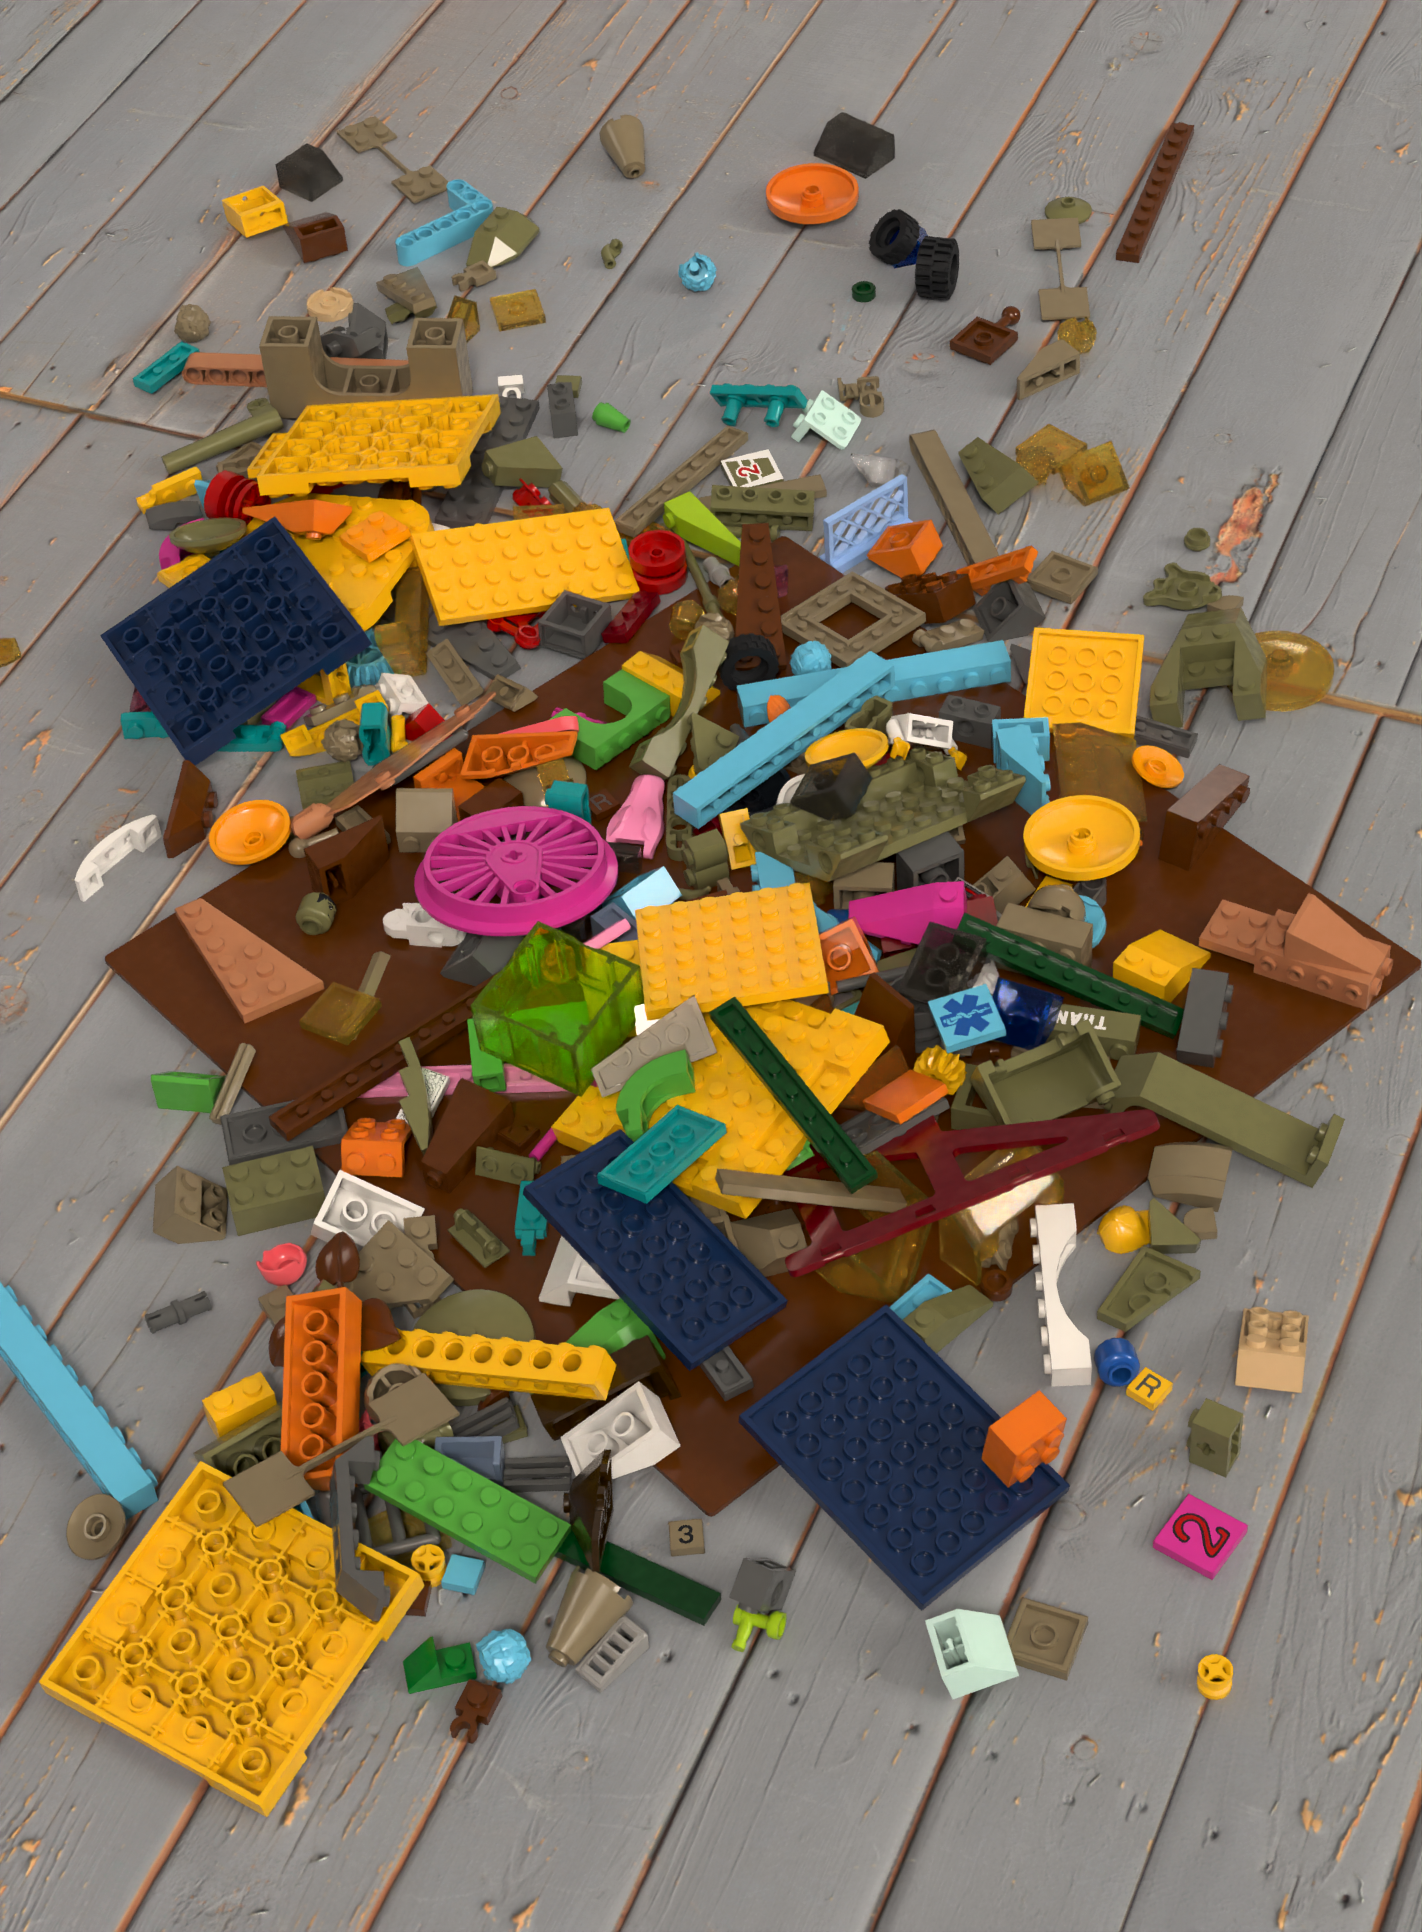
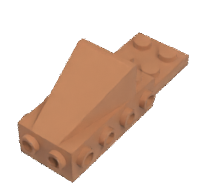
M1308 893L1297 914L1278 909L1275 916L1222 899L1199 937V946L1254 964L1253 973L1364 1010L1368 1008L1373 997L1378 995L1382 986V980L1390 974L1393 966V959H1390V945L1363 937L1320 899Z

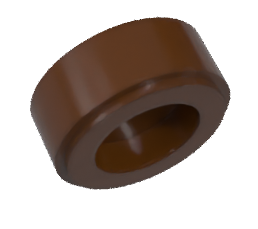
M1000 1269L985 1272L980 1281L981 1293L991 1301L999 1302L1006 1300L1012 1294V1277L1009 1273Z

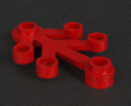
M546 611L504 617L516 624L517 627L504 621L502 617L488 619L487 628L494 632L501 630L514 636L515 642L524 649L535 648L539 646L541 640L538 624L530 626L528 623L536 617L541 619Z

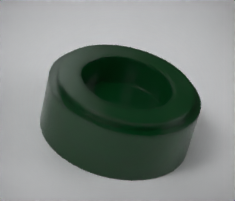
M861 281L852 286V298L857 302H869L876 297V287L871 282Z

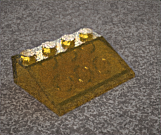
M1081 722L1052 724V753L1058 799L1076 795L1104 797L1125 806L1133 813L1138 822L1147 821L1142 779L1132 764V754L1137 749L1136 740Z

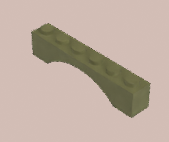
M701 625L689 633L680 653L684 683L682 698L676 714L661 733L639 744L629 767L641 775L651 774L661 777L663 780H668L674 775L677 769L675 765L677 758L686 749L687 743L685 740L688 734L692 732L691 725H688V717L692 712L698 714V711L706 704V693L717 679L715 673L727 657L725 651L729 642L705 625Z

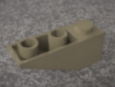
M1008 856L973 884L974 887L987 895L993 896L995 909L999 913H1003L1007 903L1018 905L1036 890Z

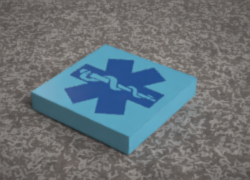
M987 984L928 1001L929 1011L947 1053L1006 1036L1005 1026Z

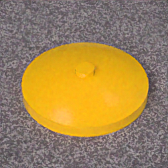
M1092 795L1069 796L1049 802L1031 815L1024 828V850L1030 862L1050 876L1071 881L1095 880L1115 874L1131 863L1140 847V827L1133 813L1116 801Z

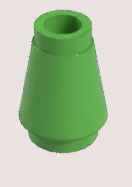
M600 402L592 415V419L596 421L598 426L623 433L628 430L631 423L630 419L609 403L604 404Z

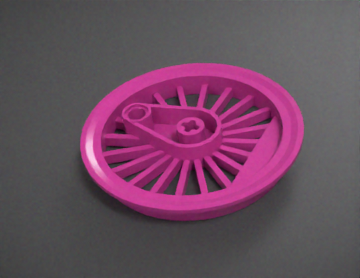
M507 807L475 814L453 824L440 833L428 847L425 857L416 871L414 887L421 907L432 918L448 927L485 936H520L562 927L596 909L605 901L615 887L618 878V862L613 849L601 838L599 832L590 823L574 814L546 807ZM532 831L530 835L526 838V840H524L526 832ZM517 834L516 840H511L510 835ZM497 837H502L504 842H501ZM579 867H592V869L590 870ZM567 878L577 879L580 881L576 883ZM545 882L553 886H556L562 889L563 891L555 893ZM463 888L462 890H460V891L457 892L456 894L451 893V892H453V891H456V890H458V889ZM485 889L476 901L469 900L471 897ZM495 894H497L501 899L500 904H494L489 902L495 896Z

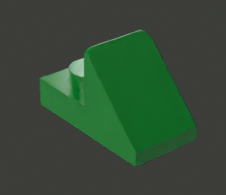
M432 1636L403 1661L409 1694L466 1682L469 1679H477L470 1642L436 1650Z

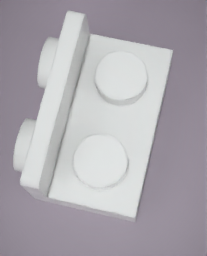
M381 673L375 687L379 690L389 708L388 718L390 722L391 717L394 715H401L402 712L412 714L428 704V701L410 675Z

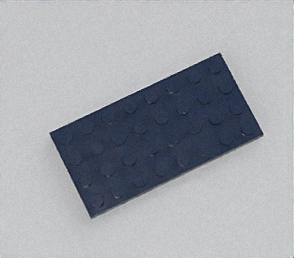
M619 1129L525 1186L523 1195L683 1365L691 1371L784 1309L788 1300L673 1182L668 1184L647 1204L598 1184L597 1174L634 1143Z

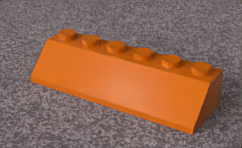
M347 1287L286 1296L281 1451L294 1466L299 1467L359 1434L362 1300ZM349 1449L305 1473L304 1479L312 1489L330 1490L329 1481L334 1462Z

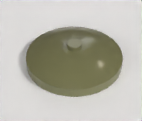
M484 1289L462 1291L441 1299L420 1317L413 1330L422 1329L429 1333L437 1334L448 1331L458 1336L470 1337L472 1334H478L490 1339L509 1337L522 1342L536 1340L531 1320L527 1312L517 1301L503 1293ZM434 1383L453 1406H475L481 1400L484 1402L491 1394L490 1389Z

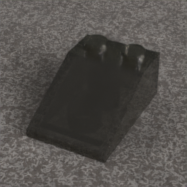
M929 922L897 991L905 998L928 1004V1001L972 988L986 961L987 939Z

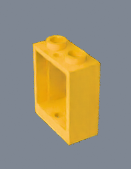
M264 185L222 200L227 221L246 238L288 223L283 201Z
M346 663L328 675L321 669V676L314 674L297 686L315 694L316 700L325 705L334 703L333 698L338 695L348 693L350 696L352 693Z

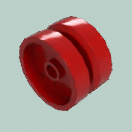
M653 530L642 533L631 541L628 547L629 561L640 591L658 592L659 595L669 594L685 584L688 577L684 540L679 535L671 531Z

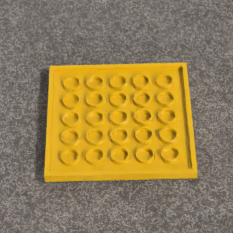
M810 882L803 884L793 883L789 886L777 888L767 887L745 893L735 892L731 895L705 897L701 900L688 902L678 901L669 905L647 906L643 909L635 910L647 1021L661 1019L694 994L701 1012L704 1013L714 1010L733 997H736L742 1006L829 993Z

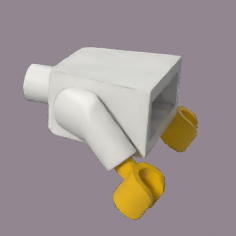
M907 713L891 716L887 722L886 734L888 736V743L893 745L890 756L893 759L899 755L903 760H906L910 748L924 747L926 750L943 749L947 755L955 757L956 767L959 770H962L967 760V756L957 750L958 746L952 738L953 721Z

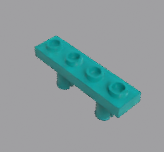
M725 383L723 385H712L710 395L720 406H726L721 420L729 426L736 425L742 407L768 408L764 418L765 424L770 427H778L785 408L805 409L808 399L801 390L794 385L774 386L767 384L765 386H754L751 384L732 385Z

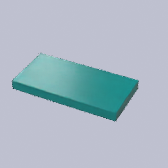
M676 1105L597 1174L598 1184L647 1204L726 1134V1125Z

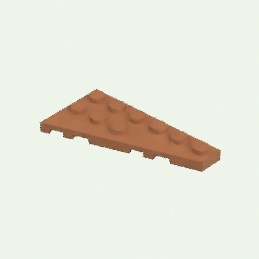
M202 898L175 908L176 917L244 1023L325 989L321 979Z

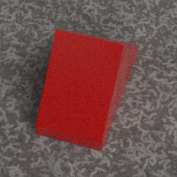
M428 703L410 714L405 720V739L414 741L445 720Z

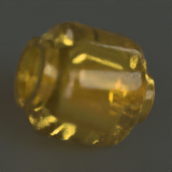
M684 600L676 603L671 610L670 631L676 638L686 641L689 633L695 629V624L700 616L705 614L704 609L693 600Z

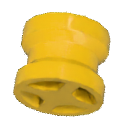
M426 1544L418 1547L412 1553L411 1564L413 1570L420 1574L422 1580L431 1581L432 1587L439 1586L447 1568L442 1549L436 1545Z
M1218 1654L1205 1656L1198 1664L1197 1688L1204 1697L1212 1700L1223 1699L1229 1695L1232 1689L1233 1678L1231 1662L1226 1657ZM1213 1678L1221 1679L1220 1681H1211Z

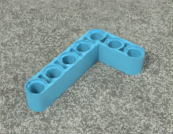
M455 179L448 182L446 185L448 202L453 212L398 237L395 240L398 263L406 267L413 266L474 237L475 231L494 211L492 201L464 180Z

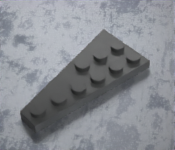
M424 580L395 597L381 616V619L391 621L397 628L414 634V637L432 647L448 639L465 663L473 666L477 672L494 680L497 674L507 678L521 669L516 659L497 636L487 628V624L483 620L439 626Z

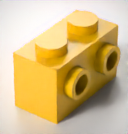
M260 1371L252 1376L241 1379L239 1382L221 1391L212 1393L209 1397L202 1400L208 1424L218 1439L277 1404L275 1393Z

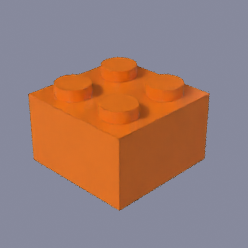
M1039 1390L989 1426L981 1459L1008 1488L1017 1481L1022 1483L1034 1473L1035 1468L1042 1462L1048 1464L1057 1457L1060 1452V1442L1064 1437L1063 1431L1067 1418Z

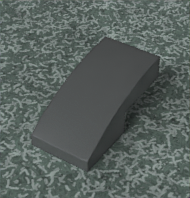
M198 501L165 503L146 509L145 512L149 529L173 531L176 523H188L203 518Z

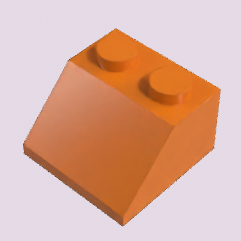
M931 519L893 525L885 529L868 552L867 557L900 578L910 574H916L919 577L926 572L927 567L936 558L943 544Z
M855 916L819 933L831 995L838 993L836 981L879 972L869 943Z

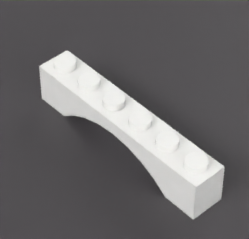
M1074 1203L1035 1205V1218H1029L1030 1237H1036L1037 1245H1032L1033 1264H1039L1040 1272H1035L1036 1291H1042L1043 1298L1037 1299L1038 1318H1045V1326L1040 1327L1041 1346H1047L1048 1354H1043L1044 1374H1050L1051 1387L1091 1385L1092 1365L1089 1339L1075 1327L1067 1316L1060 1302L1057 1289L1060 1271L1069 1255L1076 1248L1077 1229Z

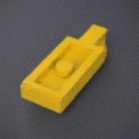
M193 467L151 485L152 489L147 494L136 498L137 506L145 514L146 509L177 502L196 494L197 491L194 484L195 480H202L201 471L197 467Z

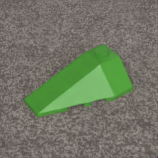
M621 1298L597 1312L565 1342L575 1347L588 1348L590 1345L600 1346L606 1349L608 1354H611L627 1346L631 1341L648 1335L663 1360L666 1359L665 1353L653 1332Z

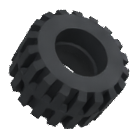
M925 236L922 240L915 268V286L919 297L949 300L956 287L959 270V247L956 239Z

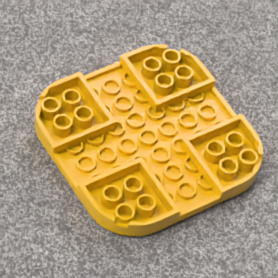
M310 493L301 497L292 496L274 503L316 499L352 507L351 514L336 531L330 535H321V540L306 539L305 534L285 530L364 632L380 619L393 602L390 592L409 567L418 568L419 565L410 542L411 537L369 563L344 547L340 542L339 536L347 532L350 527L366 520L372 513L380 510L407 526L411 534L435 531L428 511L413 500ZM254 517L239 540L266 522Z

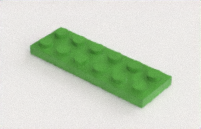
M395 1438L380 1459L378 1471H373L370 1484H364L365 1490L535 1584L571 1532V1524L417 1440L402 1446Z

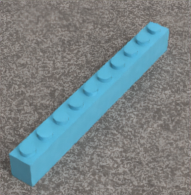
M1003 640L889 659L886 661L894 665L895 686L880 697L890 702L1011 682V659ZM847 667L738 685V708L744 727L770 723L767 715V703L770 695L782 696L793 707L798 701L807 697L819 686L825 684Z
M872 651L855 660L850 666L837 673L832 679L819 686L807 697L798 701L793 707L780 714L775 720L759 729L750 738L741 742L736 748L720 757L711 766L699 772L697 776L674 791L675 814L697 829L701 828L804 753L812 743L830 734L845 723L853 714L860 712L862 705L869 698L876 695L880 697L895 686L894 665Z
M0 1282V1356L102 1493L110 1495L120 1502L124 1509L126 1520L157 1502L158 1498L155 1487L158 1486V1482L151 1470L142 1469L140 1466L142 1464L141 1459L133 1447L126 1448L124 1445L126 1441L117 1426L110 1427L108 1424L110 1420L102 1406H94L92 1403L94 1402L93 1396L86 1385L81 1387L78 1385V1377L69 1364L66 1366L62 1364L63 1358L54 1344L49 1346L46 1343L48 1339L39 1324L33 1326L31 1323L33 1320L25 1305L18 1306L16 1303L18 1300L9 1285L4 1287Z

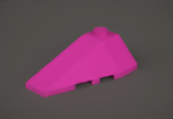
M964 881L930 883L849 901L848 919L855 916L864 934L879 938L886 936L901 940V943L907 945L914 943L926 946L927 950L935 952L967 951L966 948L952 942L964 913H967V896Z

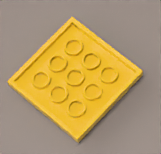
M1034 627L1024 718L1048 717L1050 733L1134 739L1144 635Z

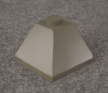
M792 1208L730 1222L739 1251L764 1277L788 1272L785 1258L794 1252L807 1248L801 1224Z

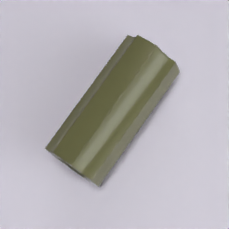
M560 480L559 482L552 483L549 487V498L563 514L591 510L567 482Z

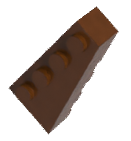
M1219 764L1172 805L1166 813L1158 859L1189 871L1241 804L1247 801L1250 794V788L1248 787L1250 776Z

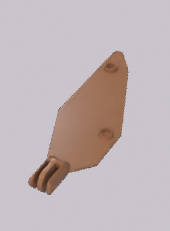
M496 692L488 693L470 706L465 704L454 711V716L377 764L327 805L313 803L296 814L291 819V832L299 839H309L329 827L335 813L353 806L379 788L385 790L396 782L394 780L396 777L401 775L460 726L472 720L475 714L496 695Z

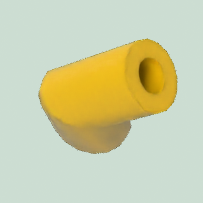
M403 715L391 717L392 753L409 744L405 741V717Z

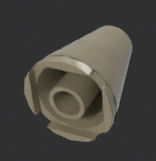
M620 115L621 119L614 121L612 118L602 126L599 132L600 141L625 177L630 179L638 178L645 171L644 127L635 116Z
M576 1566L570 1575L546 1644V1649L550 1652L548 1655L549 1659L564 1668L567 1664L575 1666L603 1638L608 1630L630 1610L633 1605L632 1598L627 1595L624 1600L617 1594L621 1589L617 1584L588 1568L583 1574L580 1571V1566Z

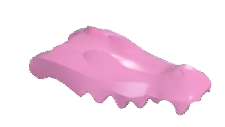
M646 774L635 778L627 799L611 818L607 827L606 842L613 849L614 853H616L617 842L644 845L643 858L653 859L665 829L662 800L665 783L661 777Z

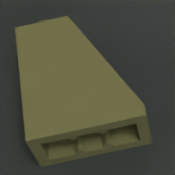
M537 436L486 450L482 463L483 474L490 479L494 486L522 487L523 484L519 480L522 478L527 485L533 483L535 487L549 488L552 483L560 481L563 469Z

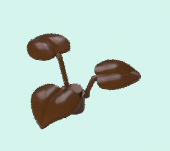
M342 1231L337 1233L322 1248L315 1266L316 1275L320 1282L324 1279L333 1286L337 1284V1288L345 1287L344 1283H349L356 1279L360 1267V1258L353 1239ZM377 1298L363 1301L361 1351L382 1349L400 1340L401 1336L394 1324L387 1304ZM285 1316L275 1325L269 1340V1357L274 1367H284Z

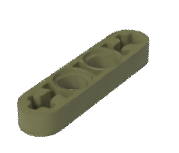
M681 774L671 777L667 783L666 847L668 857L675 861H683L681 851L685 849L684 842L686 839L693 837V825L676 815L673 809V792L691 780L689 776ZM679 824L687 826L682 830L673 829L674 826ZM677 841H682L681 848H677Z

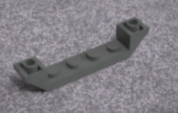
M366 1436L335 1460L329 1481L336 1592L372 1621H379L383 1607L389 1606L390 1587L384 1585L383 1571L360 1570V1557L355 1556L359 1532L358 1529H353V1523H355L357 1515L356 1502H351L355 1484H370L373 1471H378L380 1452L374 1450V1437Z

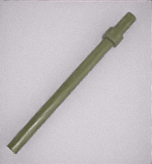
M683 539L686 550V564L703 598L702 604L706 612H718L723 617L717 597L712 594L687 541Z

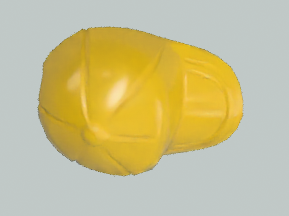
M1123 1205L1112 1209L1103 1216L1098 1226L1097 1234L1105 1248L1114 1253L1125 1254L1149 1244L1148 1210L1135 1211L1134 1208Z

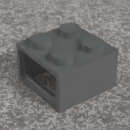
M564 590L538 621L541 646L580 659L588 657L603 641L601 633L612 621L610 604Z

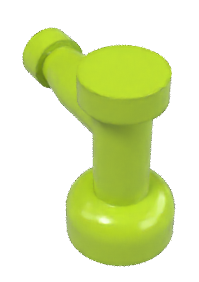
M737 1605L733 1615V1624L739 1627L736 1639L733 1640L731 1647L736 1651L744 1652L747 1645L746 1642L754 1626L766 1629L768 1637L780 1640L786 1626V1613L774 1611L770 1616L761 1613L756 1615L738 1608Z

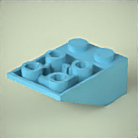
M1029 725L996 729V768L1012 770L1013 773L1025 776L1026 782L1014 801L1032 815L1039 808L1050 802L1046 791L1051 790L1049 775L1043 773L1045 771L1043 755H1038V737L1032 736Z

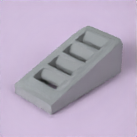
M623 1615L576 1668V1673L601 1693L649 1649L647 1633ZM616 1645L623 1650L621 1654L614 1649ZM605 1655L614 1661L612 1665L603 1659ZM597 1665L605 1672L604 1675L601 1676L592 1667Z

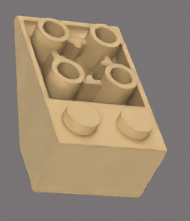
M1264 1307L1244 1308L1235 1385L1302 1393L1309 1316L1292 1310L1282 1313L1269 1311Z

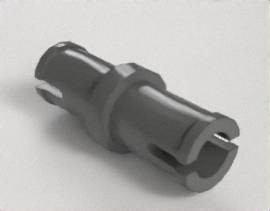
M202 1291L180 1302L176 1299L170 1302V1306L146 1314L145 1320L148 1328H150V1332L154 1334L156 1331L176 1323L182 1325L186 1323V1319L207 1310H212L210 1300L206 1297V1292Z

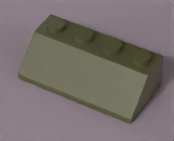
M282 1401L194 1452L193 1454L197 1462L202 1461L234 1477L280 1452Z

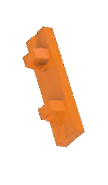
M1031 545L957 569L956 572L957 574H968L973 591L983 596L987 594L992 585L1009 579L1018 584L1026 582L1038 551Z

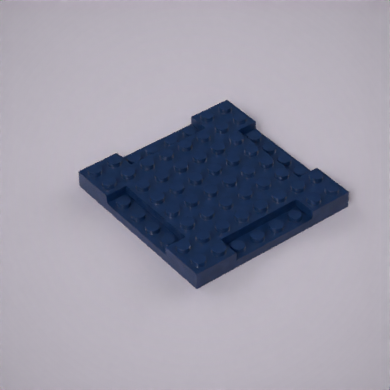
M275 516L100 635L185 760H190L195 766L237 738L232 730L290 692L293 688L321 669L327 675L372 645L361 626Z

